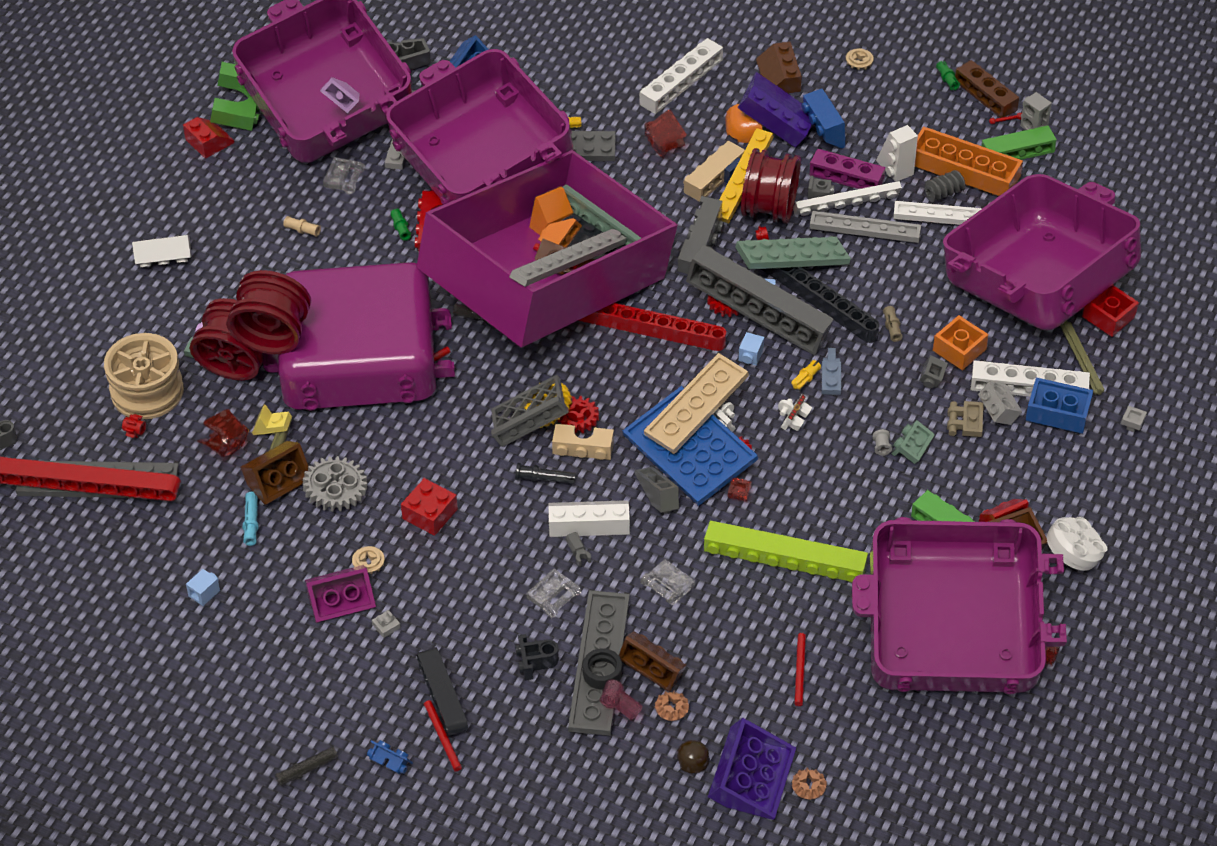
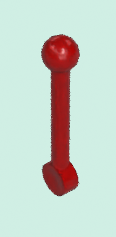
M1019 112L1017 115L1002 117L997 119L990 118L989 123L995 124L996 122L1011 119L1021 120L1022 113Z

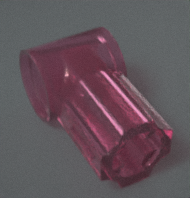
M616 680L606 682L600 697L601 704L607 708H616L631 720L636 718L642 709V705L624 692V687L620 682Z

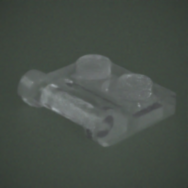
M334 157L323 181V186L344 190L348 194H353L356 189L357 180L364 171L365 165L362 162ZM353 169L354 172L350 178V181L345 182L349 170Z
M666 559L651 572L644 574L640 581L644 586H649L663 596L670 605H674L695 586V580ZM655 579L658 580L660 583H662L663 585H665L667 588H669V589H670L671 591H673V592H669L667 589H665L663 586H661L659 583H657V582L654 581V580H655Z
M552 569L526 595L527 599L543 609L549 617L554 618L560 608L573 596H578L581 593V589L563 574ZM564 588L568 589L553 605L549 603Z

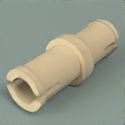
M286 216L283 225L286 228L297 230L301 234L308 233L316 237L320 234V225Z

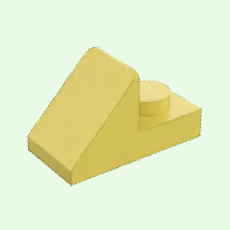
M264 404L252 434L261 435L287 431L292 416L289 411L271 413Z

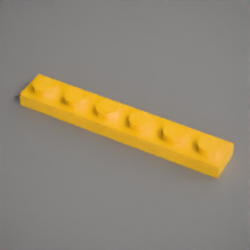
M756 128L719 199L722 201L723 222H730L742 199L746 169L752 150L754 148H759L760 152L763 149L767 150L774 137L773 133Z

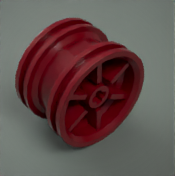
M759 148L752 150L743 184L741 199L742 216H747L750 213L752 218H756L760 212L773 215L774 222H779L782 219L783 223H789L800 178V156L795 155L792 158L791 154L786 153L784 159L769 157L768 150L763 149L762 152H760Z
M258 270L244 275L237 289V302L231 307L226 325L228 331L242 345L261 353L284 354L294 350L302 333L301 323L307 318L311 305V296L307 289L295 279L274 271Z
M227 298L215 299L206 307L202 316L203 327L195 332L189 347L190 353L202 367L218 376L232 380L252 379L259 372L263 362V355L261 352L242 345L227 329L226 322L230 309L237 300Z

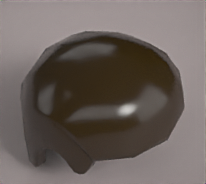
M688 740L682 743L677 750V760L679 761L680 768L688 773H700L705 770L710 763L709 751L706 745L699 740Z

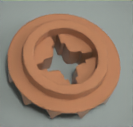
M675 690L669 693L665 691L663 695L658 696L655 702L656 712L665 720H679L689 710L688 698H685L683 693H676ZM669 701H672L673 704H676L675 710L674 708H672L671 705H669Z
M807 767L805 770H799L796 775H793L792 788L801 798L816 799L825 792L827 781L824 775L820 774L817 769L809 770ZM807 778L811 779V782H813L811 789H809V786L806 783Z

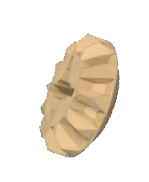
M853 49L846 55L847 65H851L852 69L857 68L859 70L863 68L866 70L867 67L872 65L873 55L865 49Z
M363 547L354 553L352 564L354 567L364 565L372 575L374 571H379L380 567L384 566V554L376 547ZM367 556L371 561L370 565L366 562Z

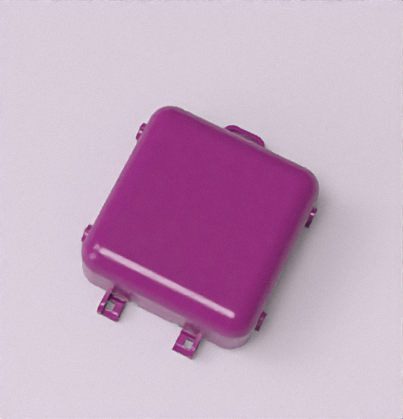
M283 0L268 9L267 15L271 22L270 24L240 38L233 46L234 68L238 75L236 77L239 84L243 85L279 136L282 146L287 148L292 157L299 162H313L387 124L386 114L389 107L412 93L411 71L406 62H401L367 15L366 8L361 1L316 0L303 7L299 0ZM331 77L346 82L360 93L358 103L349 113H346L320 92Z
M499 49L486 50L456 68L447 60H441L433 64L419 75L423 87L392 104L386 114L394 148L405 157L440 198L443 205L540 163H550L555 159L561 160L563 158L562 154L571 150L574 151L572 132L569 125L570 121L567 114L563 110L560 111L522 71L514 57L510 58L506 52Z
M1030 175L944 237L946 274L949 281L958 288L1041 330H1053L1138 265L1141 259L1140 221L1136 216L1113 206L1115 203V192L1095 182H1088L1081 188L1076 189L1048 175Z
M406 262L298 270L285 274L302 284L311 296V305L307 318L301 323L302 333L297 347L284 354L262 353L264 369L267 372H279L282 397L287 406L293 409L315 410L316 408L392 402L410 403L430 397L436 389V378L455 377L454 361L440 360L435 364L433 330L438 331L439 326H445L446 330L452 329L451 312L446 308L432 309L429 277L417 268V263Z
M900 517L880 524L874 532L870 550V575H858L852 582L853 612L859 617H871V672L876 683L885 689L901 692L922 690L1004 692L1005 694H1015L1031 690L1037 684L1045 666V646L1060 647L1067 643L1066 624L1052 626L1051 623H1044L1043 621L1044 600L1043 582H1041L1042 573H1064L1063 554H1042L1039 533L1032 526L1025 523H1016L1015 520L1011 519L1000 522L913 521L907 517ZM1049 563H1056V567H1049ZM1052 633H1059V638H1052Z

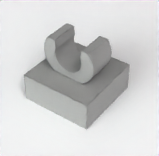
M1128 406L1121 424L1127 426L1126 430L1134 432L1135 429L1140 430L1147 412Z
M389 610L372 619V625L383 638L401 628L399 621Z

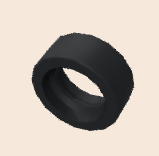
M604 648L589 652L585 656L582 666L585 682L589 686L601 690L617 685L622 678V661L620 656L616 652ZM598 662H608L615 667V671L607 676H597L590 671V667Z

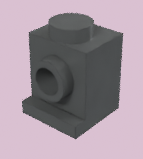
M810 176L808 199L834 194L835 185H831V180L814 179V176Z
M930 355L923 365L919 381H922L923 385L927 388H937L942 382L948 363Z

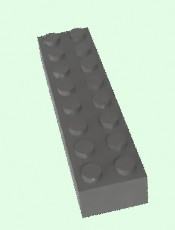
M705 245L692 258L686 282L814 356L825 343L834 320L827 314Z

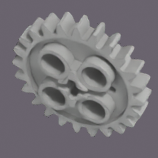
M329 456L328 461L321 458L320 464L314 461V467L308 466V471H305L303 478V491H305V497H310V503L316 501V507L323 505V510L331 507L332 512L335 507L342 511L343 506L347 509H350V504L356 506L357 501H362V496H365L367 490V476H364V470H360V465L354 466L353 460L347 463L346 457L342 461L339 460V456L335 460H332Z

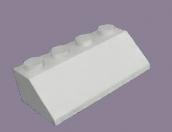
M627 500L549 503V536L563 537L574 532L578 533L579 536L630 534L629 502Z

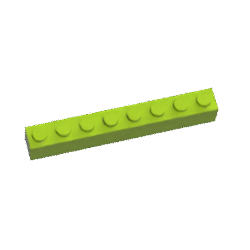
M715 521L709 522L704 538V551L711 554H720L731 558L759 562L770 566L788 568L790 570L853 582L856 576L865 574L867 566V552Z

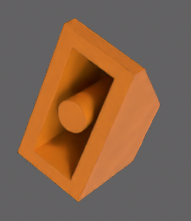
M574 218L548 224L540 233L538 240L541 242L542 239H546L567 248L582 225Z

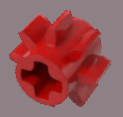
M130 414V417L124 418L122 430L127 431L125 436L138 438V435L144 434L146 422L141 421L143 416Z

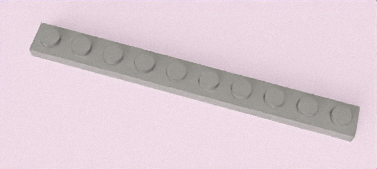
M610 229L514 269L510 274V278L526 287L624 245L626 237L621 235L618 230Z

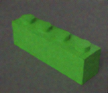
M1049 125L984 139L981 146L1023 160L1054 153L1057 139Z
M928 490L912 504L911 516L917 521L975 522L971 517L964 515L953 505H949L938 495Z

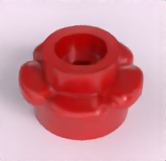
M759 226L758 230L755 231L756 239L769 240L766 226Z

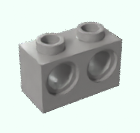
M1037 92L1026 97L1023 101L1020 126L1025 130L1047 126L1049 124L1052 103Z
M989 381L978 394L996 423L1012 425L1022 413L1006 384Z

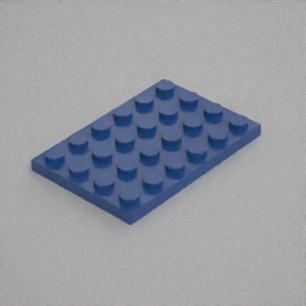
M681 386L622 430V432L637 449L699 506L758 460V455L713 414L675 454L645 436L644 430L684 389Z

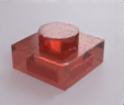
M733 478L728 490V498L747 501L752 481Z

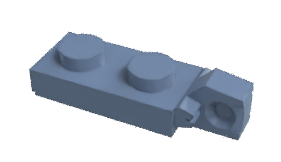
M828 348L827 358H823L821 394L841 395L840 358H836V348Z

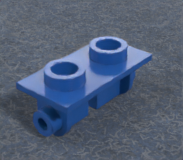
M371 740V743L375 746L367 752L370 760L384 765L386 759H389L386 767L398 774H404L407 771V762L413 764L408 759L409 755L399 749L394 752L390 750L391 746L381 740L378 743Z

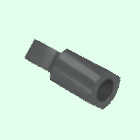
M578 533L568 534L565 540L576 557V564L580 567L582 558L587 559L588 563H591V555L586 551Z

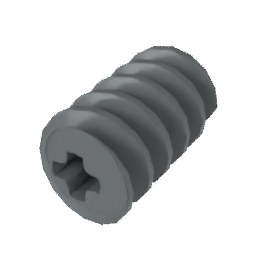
M957 170L925 182V193L931 203H934L935 199L941 200V196L946 198L948 195L952 196L954 192L959 193L960 189L965 190L964 178Z

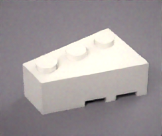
M908 125L889 133L876 159L880 166L885 167L887 175L895 182L914 175L918 135Z

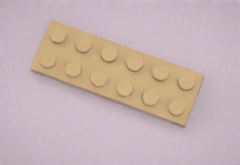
M718 353L644 430V435L675 454L746 380L749 372Z

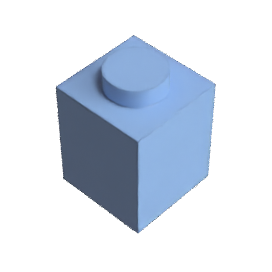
M746 332L739 347V361L757 366L764 350V337Z
M202 569L186 583L188 596L204 606L220 591L218 577L214 573H209Z

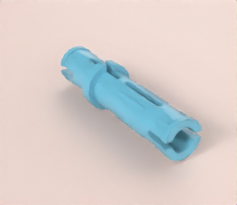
M248 492L245 495V520L242 528L244 530L243 542L248 546L256 544V532L259 528L257 522L258 497L254 492Z

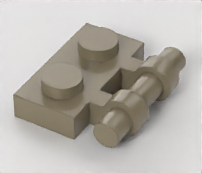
M964 401L963 407L957 406V402H950L947 412L949 416V421L947 422L949 435L955 436L957 430L961 429L962 436L982 437L983 402ZM963 416V420H957V417Z

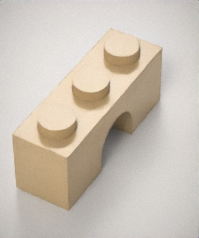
M556 424L552 440L553 454L611 460L614 430L594 428L591 437L582 439L575 435V426Z

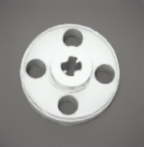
M1083 517L1059 518L1053 523L1047 533V542L1054 554H1063V562L1078 570L1092 569L1099 563L1107 551V546L1101 540L1099 534Z

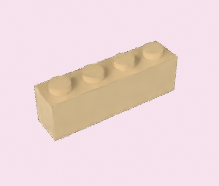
M727 141L713 155H710L703 164L697 166L694 172L685 177L683 182L684 193L699 202L701 196L707 197L724 182V168L738 157L741 159L745 150Z

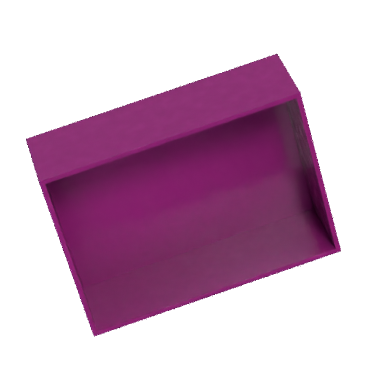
M573 150L562 154L563 158L561 160L555 159L550 163H540L430 210L425 215L417 268L521 348L665 278L678 224ZM561 186H570L641 237V239L564 275L556 273L526 287L510 278L512 270L536 261L537 251L533 250V247L536 243L541 244L538 240L540 235L529 227L535 197Z

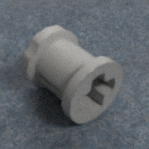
M884 429L875 431L872 436L876 442L875 453L881 456L888 455L892 451V446L889 444V431Z

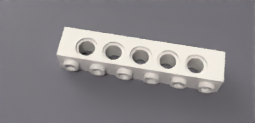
M708 38L699 43L697 47L688 52L682 59L676 61L672 67L665 70L663 74L640 91V105L654 114L658 113L723 60V47Z
M974 361L971 390L981 391L991 381L1006 384L1012 395L1031 397L1036 377L1089 389L1090 373Z

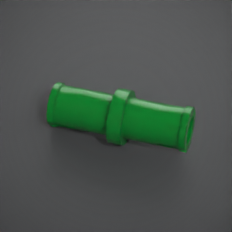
M945 61L938 62L936 68L940 72L942 80L948 84L951 90L953 88L954 90L958 89L960 82L956 79L954 71L948 67Z
M393 209L390 212V216L393 219L395 230L400 235V239L404 241L410 239L411 232L408 229L407 220L403 217L400 209Z

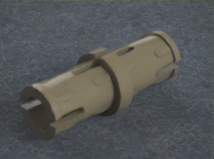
M887 306L883 309L886 319L885 326L889 330L890 339L893 342H898L903 337L899 327L900 320L896 316L895 308Z

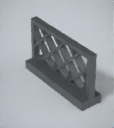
M555 375L492 408L494 429L491 430V433L500 446L503 447L569 413L568 407L564 403L560 377ZM555 384L551 390H548L551 385ZM538 392L537 396L532 399V396ZM544 394H548L544 401H541ZM522 401L518 408L515 407L518 402ZM527 403H531L527 410L524 409ZM505 410L501 416H498L499 412ZM511 411H513L514 413L511 418H507Z

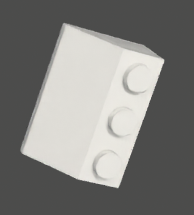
M189 235L132 242L135 264H140V267L151 266V262L157 261L158 265L169 264V260L176 259L177 263L186 262L191 257Z

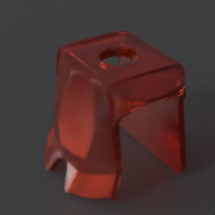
M671 110L665 111L656 120L644 124L645 136L659 156H665L667 151L685 146L683 138L687 134Z
M225 409L203 422L205 426L214 432L209 435L210 439H200L197 442L207 445L221 457H226L243 446L249 429L241 424L229 409Z

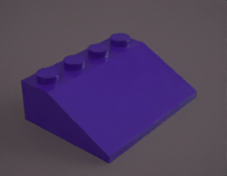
M756 72L738 109L794 147L806 137L811 127L809 115L804 113L801 102Z
M741 718L730 727L708 798L727 808L771 820L775 819L796 747L745 718Z

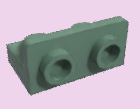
M917 420L912 425L907 424L901 432L903 436L895 441L893 444L895 449L891 453L895 456L900 452L914 464L919 461L935 435Z

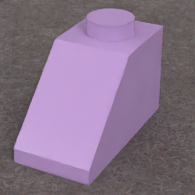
M333 77L320 90L346 113H349L358 103L360 93L349 84Z

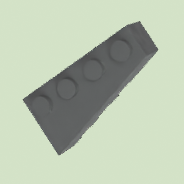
M424 38L401 40V43L388 42L401 62H406L410 70L430 64V50Z
M701 196L700 209H696L694 223L690 225L687 239H685L678 257V272L688 274L692 258L700 248L705 245L713 249L712 246L717 244L718 233L722 232L724 228L721 200Z

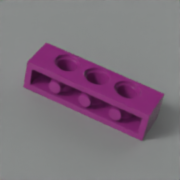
M817 148L810 162L809 175L853 188L863 189L882 185L885 178V167Z

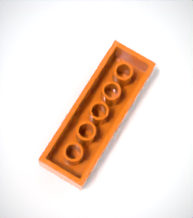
M924 126L918 134L915 167L938 175H945V173L957 170L963 176L966 185L997 196L1002 195L1013 187L1021 177L1023 160Z

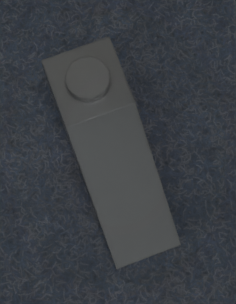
M654 467L635 470V475L653 507L661 513H670L672 510L679 509L677 485Z

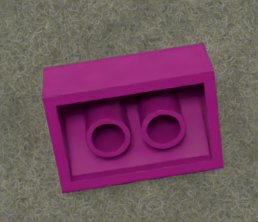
M364 565L304 580L316 622L376 607L367 567Z

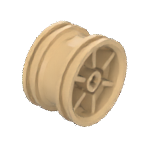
M137 333L120 339L107 351L104 358V369L109 383V391L113 405L123 415L130 417V414H137L143 416L142 419H153L170 412L181 401L184 393V384L179 370L178 355L174 345L168 339L152 333Z

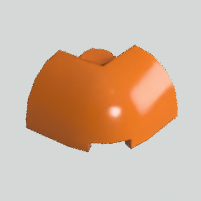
M736 104L726 112V133L737 139L740 143H749L756 128L762 130V124L738 109L739 104Z

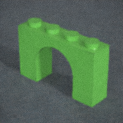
M222 62L217 86L238 90L244 93L248 99L234 102L215 98L210 122L252 131L253 124H257L259 114L255 112H259V107L245 87L239 84L236 77L238 75L234 68L235 64Z

